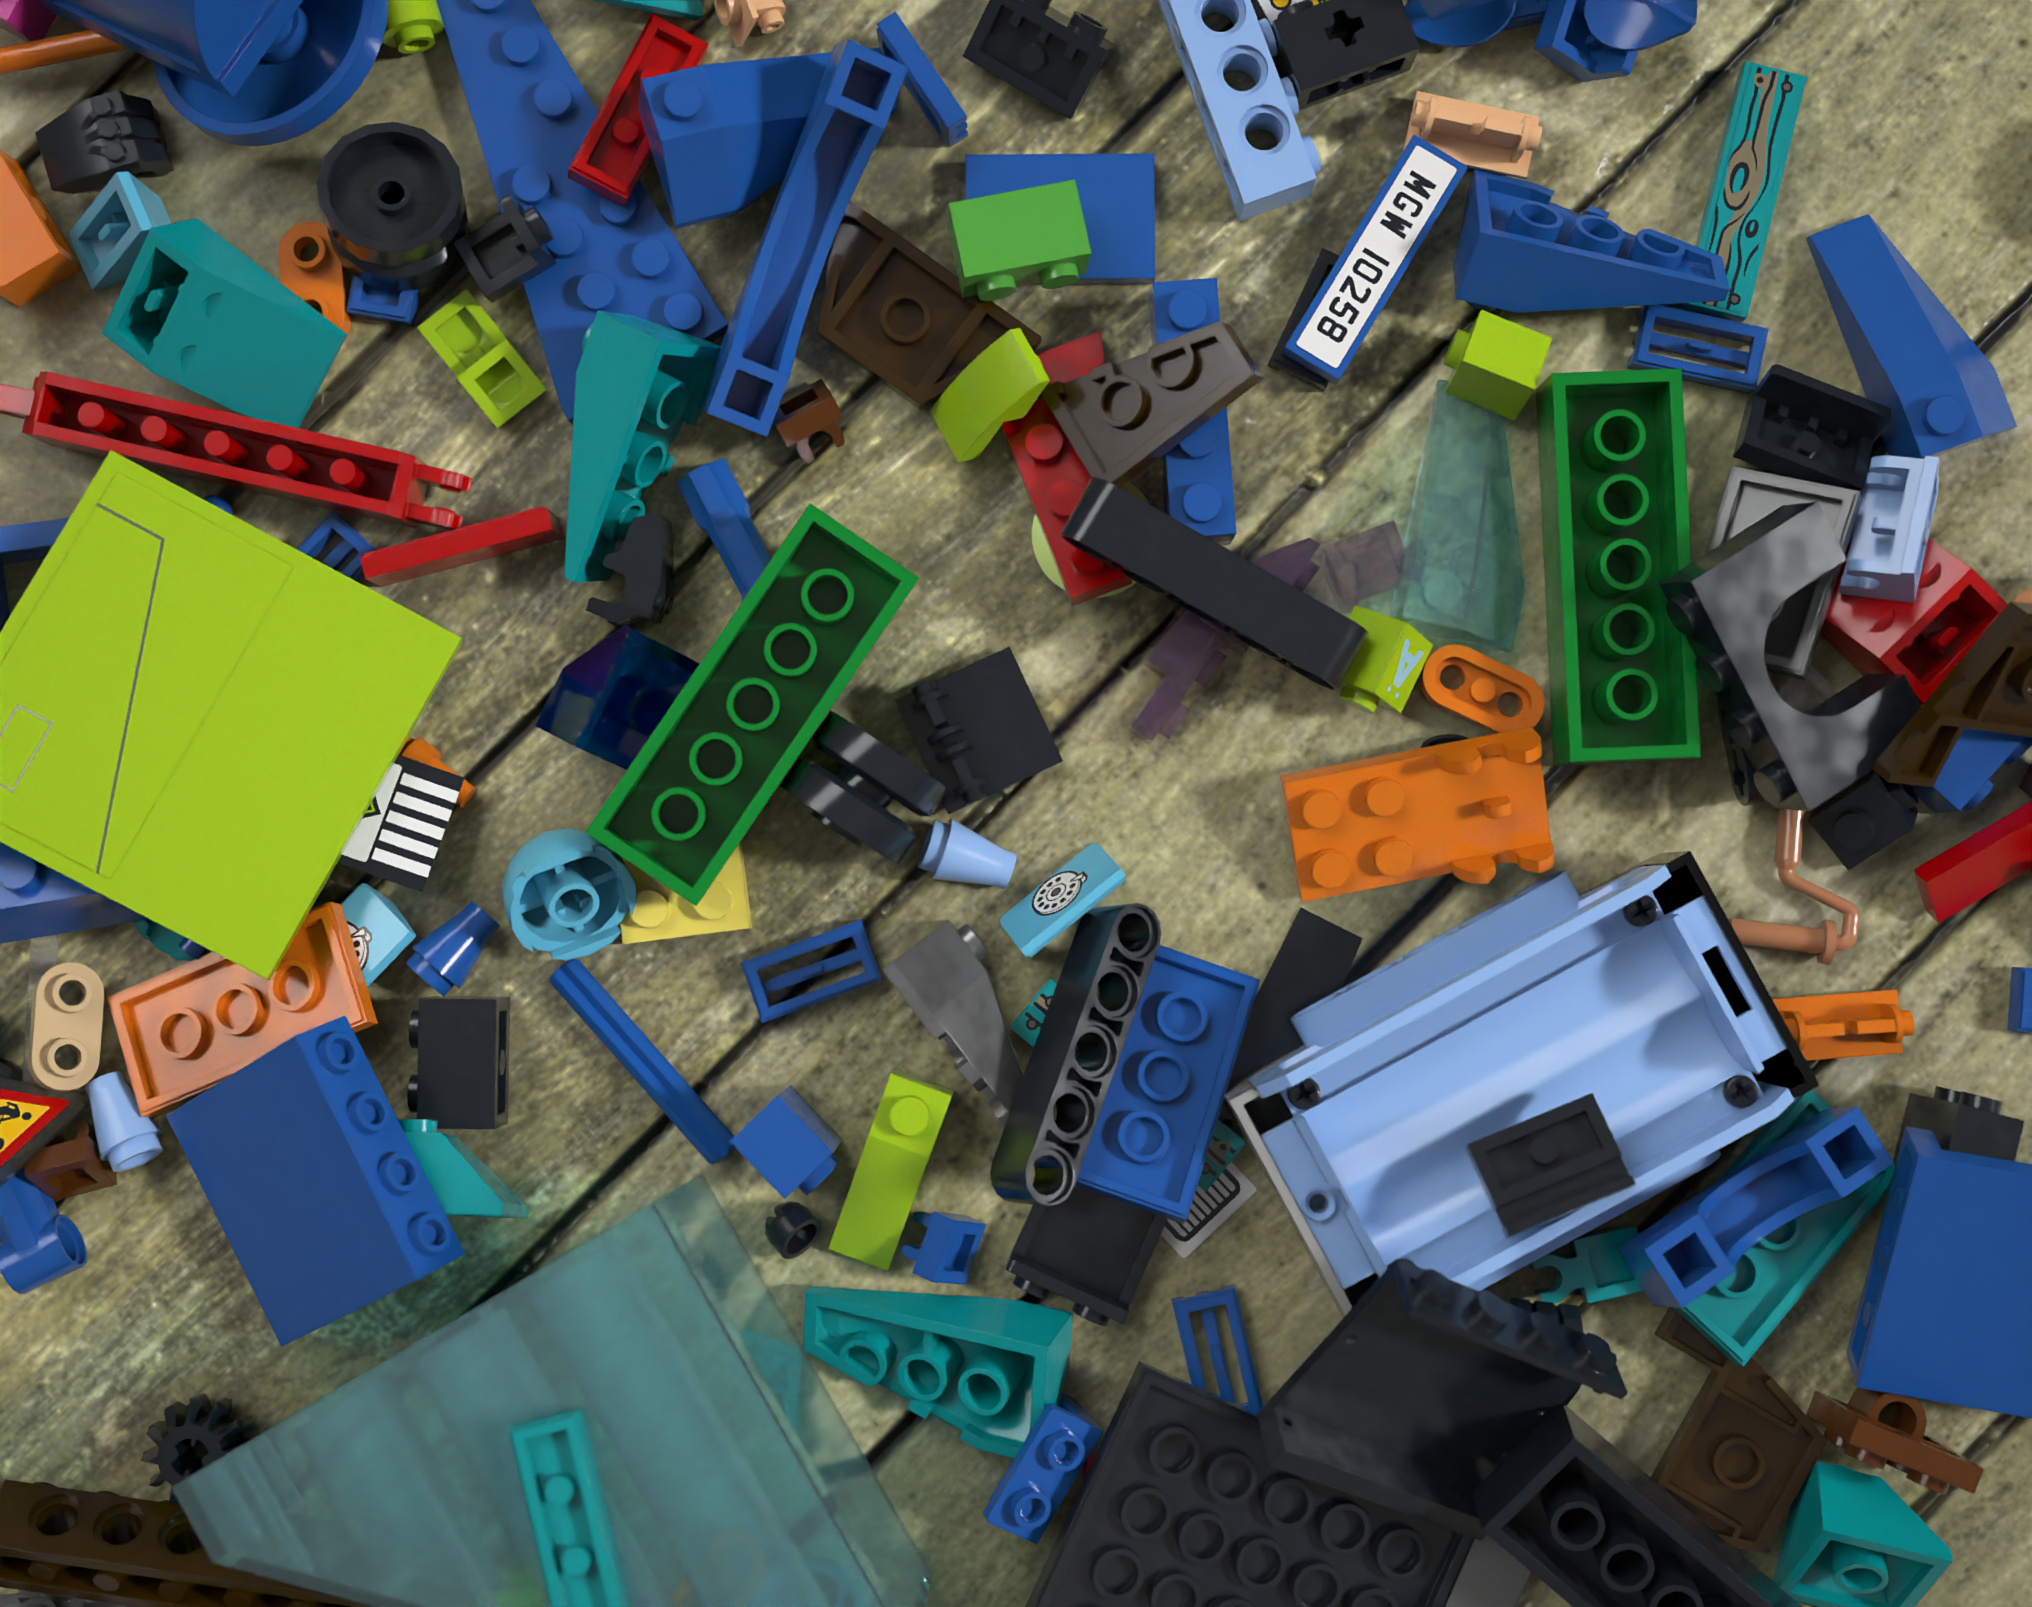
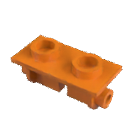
M1896 989L1768 999L1770 1020L1786 1047L1785 1050L1773 1056L1774 1063L1903 1053V1036H1911L1914 1032L1912 1013L1910 1010L1899 1009L1898 992Z

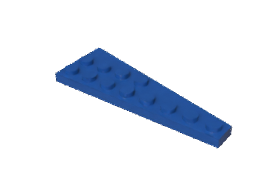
M437 0L498 203L499 200L510 194L524 209L534 205L554 236V239L547 243L546 246L557 264L523 285L561 409L568 421L573 425L576 371L583 354L582 342L587 329L594 322L597 311L634 315L709 342L725 334L729 325L640 180L624 208L567 178L568 169L599 112L530 0ZM499 203L501 213H503L504 210L502 209V207H501V205H500V203Z

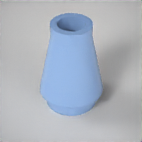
M952 818L947 823L933 819L920 851L918 868L930 871L931 879L992 885L1005 889L1012 876L1017 854L999 847Z
M121 1071L102 1075L85 1086L90 1099L100 1160L109 1161L113 1172H122L138 1167L156 1158L163 1152V1147L159 1141L163 1131L153 1118L140 1116L135 1094L127 1084Z

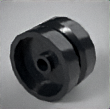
M398 122L367 124L342 136L324 156L316 181L319 205L324 222L327 225L332 248L345 269L367 285L389 291L417 290L445 278L462 259L454 242L470 233L467 207L459 166L445 144L421 128Z
M830 710L812 738L816 747L842 765L836 775H833L811 759H797L780 786L813 809L812 816L859 847L864 843L899 865L915 841L916 836L911 826L887 811V808L895 800L918 816H931L949 789L865 731Z

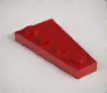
M1101 331L1037 354L1043 369L1050 379L1047 385L1057 381L1062 383L1069 382L1090 374L1089 369L1105 364ZM1040 394L1023 418L1003 422L1001 428L1071 605L1074 606L1132 584V579L1082 552L1060 536L1091 476L1044 397Z

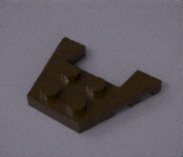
M2012 601L2008 603L1878 757L1872 767L1874 771L1887 782L1933 788L1965 728L2032 737V605ZM2032 763L2018 786L2031 798Z
M1669 1307L1654 1334L1710 1367L1711 1372L1652 1473L1651 1478L1732 1547L1764 1553L1828 1440L1753 1357L1744 1366L1734 1365L1673 1307Z

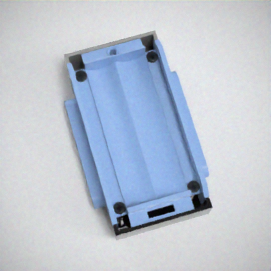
M1691 851L1661 853L1644 860L1580 896L1565 870L1555 873L1337 990L1291 1017V1021L1304 1043L1303 1046L1227 1087L1224 1099L1344 1318L1396 1258L1425 1270H1436L1452 1281L1481 1291L1703 1170L1719 1159L1721 1153L1718 1149L1777 1118L1794 1101V1098H1798L1820 1085ZM1593 1093L1619 1147L1623 1163L1636 1184L1632 1188L1506 1239L1495 1210L1493 1211L1465 1149L1466 1145Z

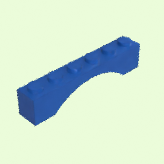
M849 39L834 46L698 409L760 435L768 436L791 375L804 322L829 250L859 179L886 127L908 66Z

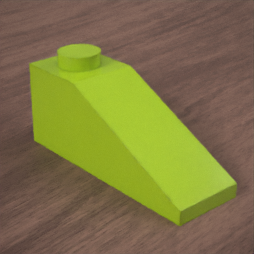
M896 1068L892 1071L830 1242L829 1250L880 1269L889 1270L951 1101L953 1089Z

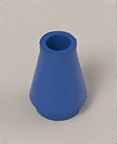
M471 901L461 912L413 945L412 948L416 952L405 964L444 997L454 986L459 989L461 988L489 939L500 925L476 903Z

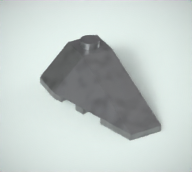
M948 920L882 970L934 1039L938 1038L941 1040L943 1038L951 1048L948 1052L960 1072L978 1092H984L990 1100L987 1102L990 1109L1005 1127L1023 1074L988 970L981 962L990 953L967 923L957 930L952 922Z

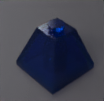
M624 625L562 669L535 726L577 748L627 770L700 663Z

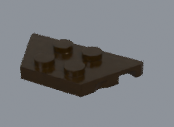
M850 200L835 235L832 253L829 255L825 296L821 302L817 326L819 338L920 410L937 402L957 376L977 356L1009 330L1020 328L1032 350L1035 351L1041 343V336L992 301H982L978 295L962 298L959 280L955 274Z

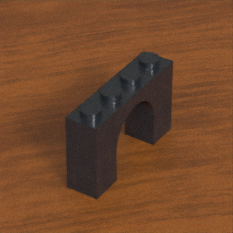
M1818 501L1782 505L1659 583L1668 601L1666 603V612L1670 621L1679 632L1686 636L1697 657L1695 667L1700 679L1710 690L1715 692L1727 715L1724 722L1729 735L1740 747L1744 748L1756 771L1753 778L1758 791L1769 803L1773 804L1774 808L1808 812L1872 771V767L1878 757L1921 708L1905 674H1866L1820 705L1804 713L1788 705L1771 684L1765 666L1764 644L1768 626L1775 612L1792 594L1847 560Z

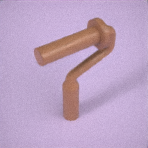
M1780 808L1774 857L1779 878L1789 888L1843 914L1841 935H1837V925L1834 920L1824 919L1821 922L1820 928L1730 918L1727 926L1726 940L1728 943L1815 953L1819 964L1830 965L1835 951H1845L1856 942L1860 919L1859 910L1850 901L1794 874L1801 860L1805 811Z

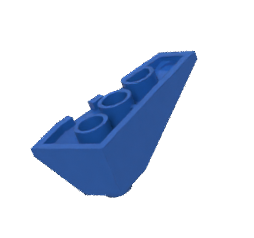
M880 48L871 49L877 53L882 54ZM832 52L706 64L641 79L638 111L676 229L737 214L753 204L758 196L784 180ZM897 99L894 103L890 115L897 112L899 106Z
M1474 169L1469 184L1453 263L1456 299L1463 300L1480 310L1491 311L1498 308L1516 313L1725 301L1730 289L1722 256L1653 229H1643L1635 236L1623 231L1616 223L1607 219L1609 216L1607 211L1590 205L1586 214L1582 215L1551 203L1555 192L1551 189L1532 182Z
M1869 214L1817 232L1806 238L1867 399L1887 406L1892 410L1890 422L1880 433L1889 456L1925 459V456L1937 457L2017 427L1994 366Z

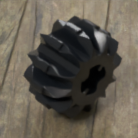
M197 1394L190 1398L188 1406L177 1401L165 1408V1421H157L149 1427L146 1434L156 1446L144 1451L141 1461L148 1464H156L160 1470L152 1476L149 1486L159 1487L166 1482L172 1485L169 1492V1504H178L189 1495L195 1509L199 1507L205 1508L212 1503L214 1496L223 1501L233 1496L237 1492V1481H245L252 1475L255 1467L245 1456L258 1450L260 1441L242 1436L241 1431L251 1424L252 1416L245 1414L236 1420L230 1418L232 1399L223 1398L212 1407L207 1394ZM200 1442L207 1447L209 1452L203 1459H200L193 1449Z

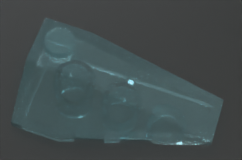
M1439 379L1434 393L1389 616L1409 623L1422 634L1511 652L1513 651L1525 587L1504 416L1444 393L1448 381Z

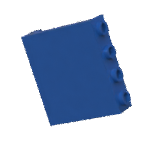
M345 1015L293 1036L166 1115L281 1347L419 1280L465 1254Z
M1905 1127L1846 1352L1857 1388L2032 1418V1164L1943 1150L1940 1148L1932 1130Z

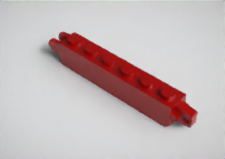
M40 371L39 377L34 379L32 390L0 384V413L24 419L22 433L53 447L106 458L110 450L142 467L417 529L418 523L447 530L461 528L462 516L449 509L423 506L428 485L439 487L452 493H467L470 491L472 478L457 472L428 466L416 456L401 451L52 372Z

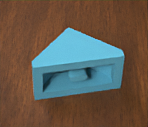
M128 171L115 173L68 233L92 291L106 289L126 280L150 228L171 224L161 198Z

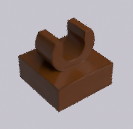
M822 378L781 400L773 422L786 446L789 447L794 444L804 461L810 463L815 460L808 441L811 435L817 431L829 433L837 448L844 445L843 432L836 422L844 417Z
M85 1119L77 1121V1136L74 1140L65 1142L64 1137L53 1127L45 1129L42 1135V1148L25 1153V1176L54 1201L117 1185L116 1172H113L109 1161L100 1160L95 1128Z

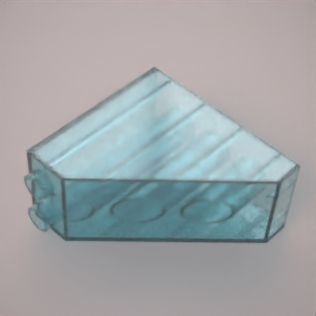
M703 1173L270 1427L172 1487L213 1563L376 1607H550L508 1428L514 1423L582 1406L630 1607H926L932 1579L931 1570Z

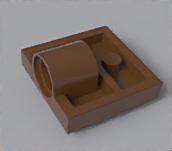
M1856 1388L1847 1404L1815 1391L1806 1415L1824 1426L1826 1430L1823 1436L1829 1442L1845 1448L1844 1453L1879 1469H1884L1885 1464L1906 1473V1478L1944 1495H1946L1950 1484L1975 1494L1984 1469L1936 1439L1924 1435L1927 1419L1925 1410L1917 1399ZM1897 1402L1898 1415L1894 1423L1889 1426L1879 1422L1878 1417L1882 1408L1889 1403Z

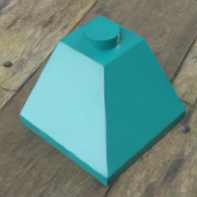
M398 1119L446 1216L528 1219L529 1206L457 1136L437 1133L438 1121Z
M1817 1462L1790 1506L1773 1582L1795 1601L1817 1607H1915L1953 1562L1952 1552L1881 1477L1853 1471L1844 1465H1829Z

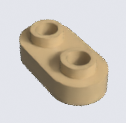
M75 962L58 964L45 972L34 987L28 1068L33 1079L41 1087L49 1091L69 1092L88 1083L97 1072L99 1066L104 987L97 973L86 965ZM73 983L81 989L82 999L78 1005H67L60 999L59 990L62 984ZM59 1047H69L76 1052L77 1064L72 1070H63L56 1065L54 1055Z

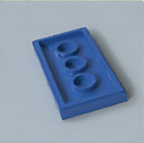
M1159 945L1075 1183L1076 1187L1181 1224L1186 1222L1260 979Z

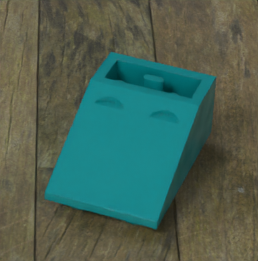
M198 218L150 228L102 331L104 336L152 373L247 417L295 428L300 427L347 337V334Z

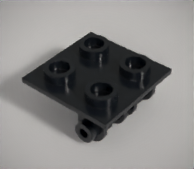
M1010 646L941 679L925 681L913 687L911 693L895 700L930 776L949 789L942 799L948 815L1063 762Z

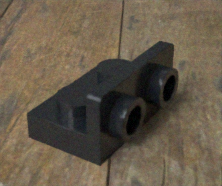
M989 0L963 57L1069 119L1075 118L1105 60L1112 58L1117 48L1116 44L1104 38L1108 29L1097 20L1078 11H1074L1072 17L1069 18L1050 6L1052 0Z

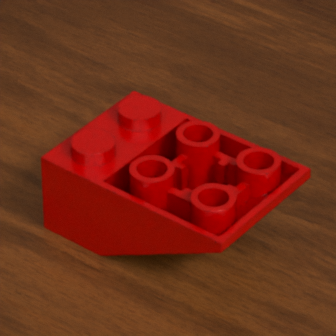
M1851 534V537H1850V540H1849V544H1848V547H1847V550H1846V553H1845L1846 558L1848 557V552H1849V548H1850V543H1851V539H1852V534ZM1928 538L1915 603L1840 594V583L1847 561L1845 560L1839 572L1821 634L1862 676L1866 674H1905L1920 706H1922L2008 604L1970 566Z

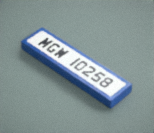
M1415 134L1413 135L1282 351L1283 354L1334 385L1338 383L1468 166Z

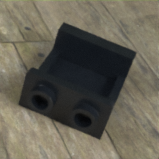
M1074 1186L1069 1197L1060 1204L1053 1206L1032 1205L1007 1260L1006 1270L1016 1275L1013 1284L1029 1294L1042 1299H1048L1052 1291L1074 1301L1075 1303L1071 1310L1088 1321L1101 1326H1107L1111 1318L1124 1324L1129 1314L1131 1300L1168 1219Z

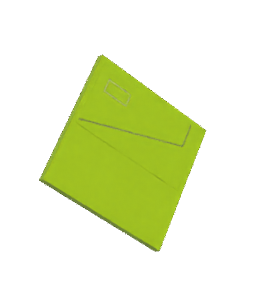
M110 450L0 631V842L267 980H271L454 659L463 640L443 627Z

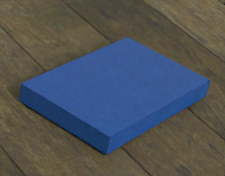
M1154 153L965 155L966 200L1075 179L1092 254L1086 274L1079 275L1078 281L1073 284H1152L1155 282Z

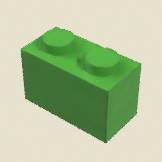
M1075 179L948 204L947 229L962 298L978 295L982 301L999 300L1014 294L1016 287L1041 283L1044 289L1062 288L1078 281L1079 275H1084L1087 272L1092 253Z

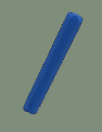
M574 958L567 960L553 972L549 978L551 985L705 1160L714 1165L727 1156L735 1148L730 1142L734 1135L587 968Z

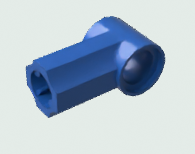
M25 1156L3 1164L0 1167V1271L12 1290L18 1294H26L84 1267L87 1263V1250L83 1237L74 1222L66 1215L59 1214L53 1199L25 1176Z

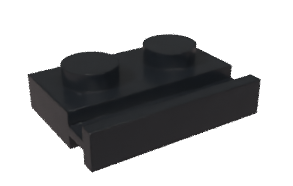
M1593 1093L1471 1142L1465 1147L1493 1211L1495 1210L1503 1227L1502 1231L1506 1239L1632 1188L1636 1184L1623 1163L1622 1154Z

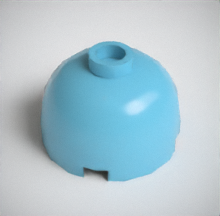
M560 828L545 831L528 840L512 857L502 882L505 915L513 932L523 947L534 952L532 947L540 951H548L552 959L570 960L584 957L609 945L621 933L618 925L625 918L628 909L632 915L637 904L636 883L621 856L583 830Z

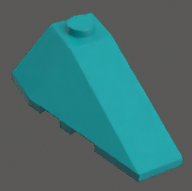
M597 311L594 322L584 335L582 342L583 354L576 371L564 577L576 583L609 581L614 571L603 565L606 555L613 553L615 544L621 535L627 536L633 518L645 516V505L641 498L648 486L657 479L659 474L666 477L676 459L668 454L667 451L683 422L685 421L695 426L702 410L698 409V405L721 346L634 315Z
M810 1286L805 1292L803 1350L868 1387L880 1384L910 1401L907 1409L926 1419L931 1413L962 1431L959 1439L976 1449L1015 1458L1045 1406L1054 1404L1059 1407L1069 1372L1073 1313L1014 1299Z

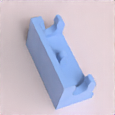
M1889 455L1875 456L1871 458L1869 471L1875 473H1867L1864 489L1862 490L1861 495L1863 499L1854 525L1844 575H1842L1840 583V594L1915 603L1939 491V457L1925 456V459Z

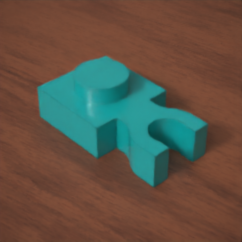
M1626 1223L1587 1232L1569 1242L1570 1254L1558 1255L1550 1252L1528 1264L1533 1270L1552 1266L1557 1273L1556 1281L1552 1286L1535 1289L1537 1301L1558 1303L1578 1288H1580L1582 1299L1588 1304L1644 1291L1617 1249L1638 1235L1637 1227L1632 1223Z

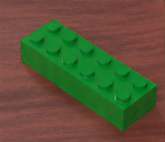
M1682 368L1552 373L1536 389L1553 766L1677 762L1701 757L1697 671L1695 667L1696 655L1686 636L1679 632L1670 621L1666 612V603L1668 601L1659 586L1660 582L1691 563Z
M809 503L585 833L697 906L899 610L919 577Z

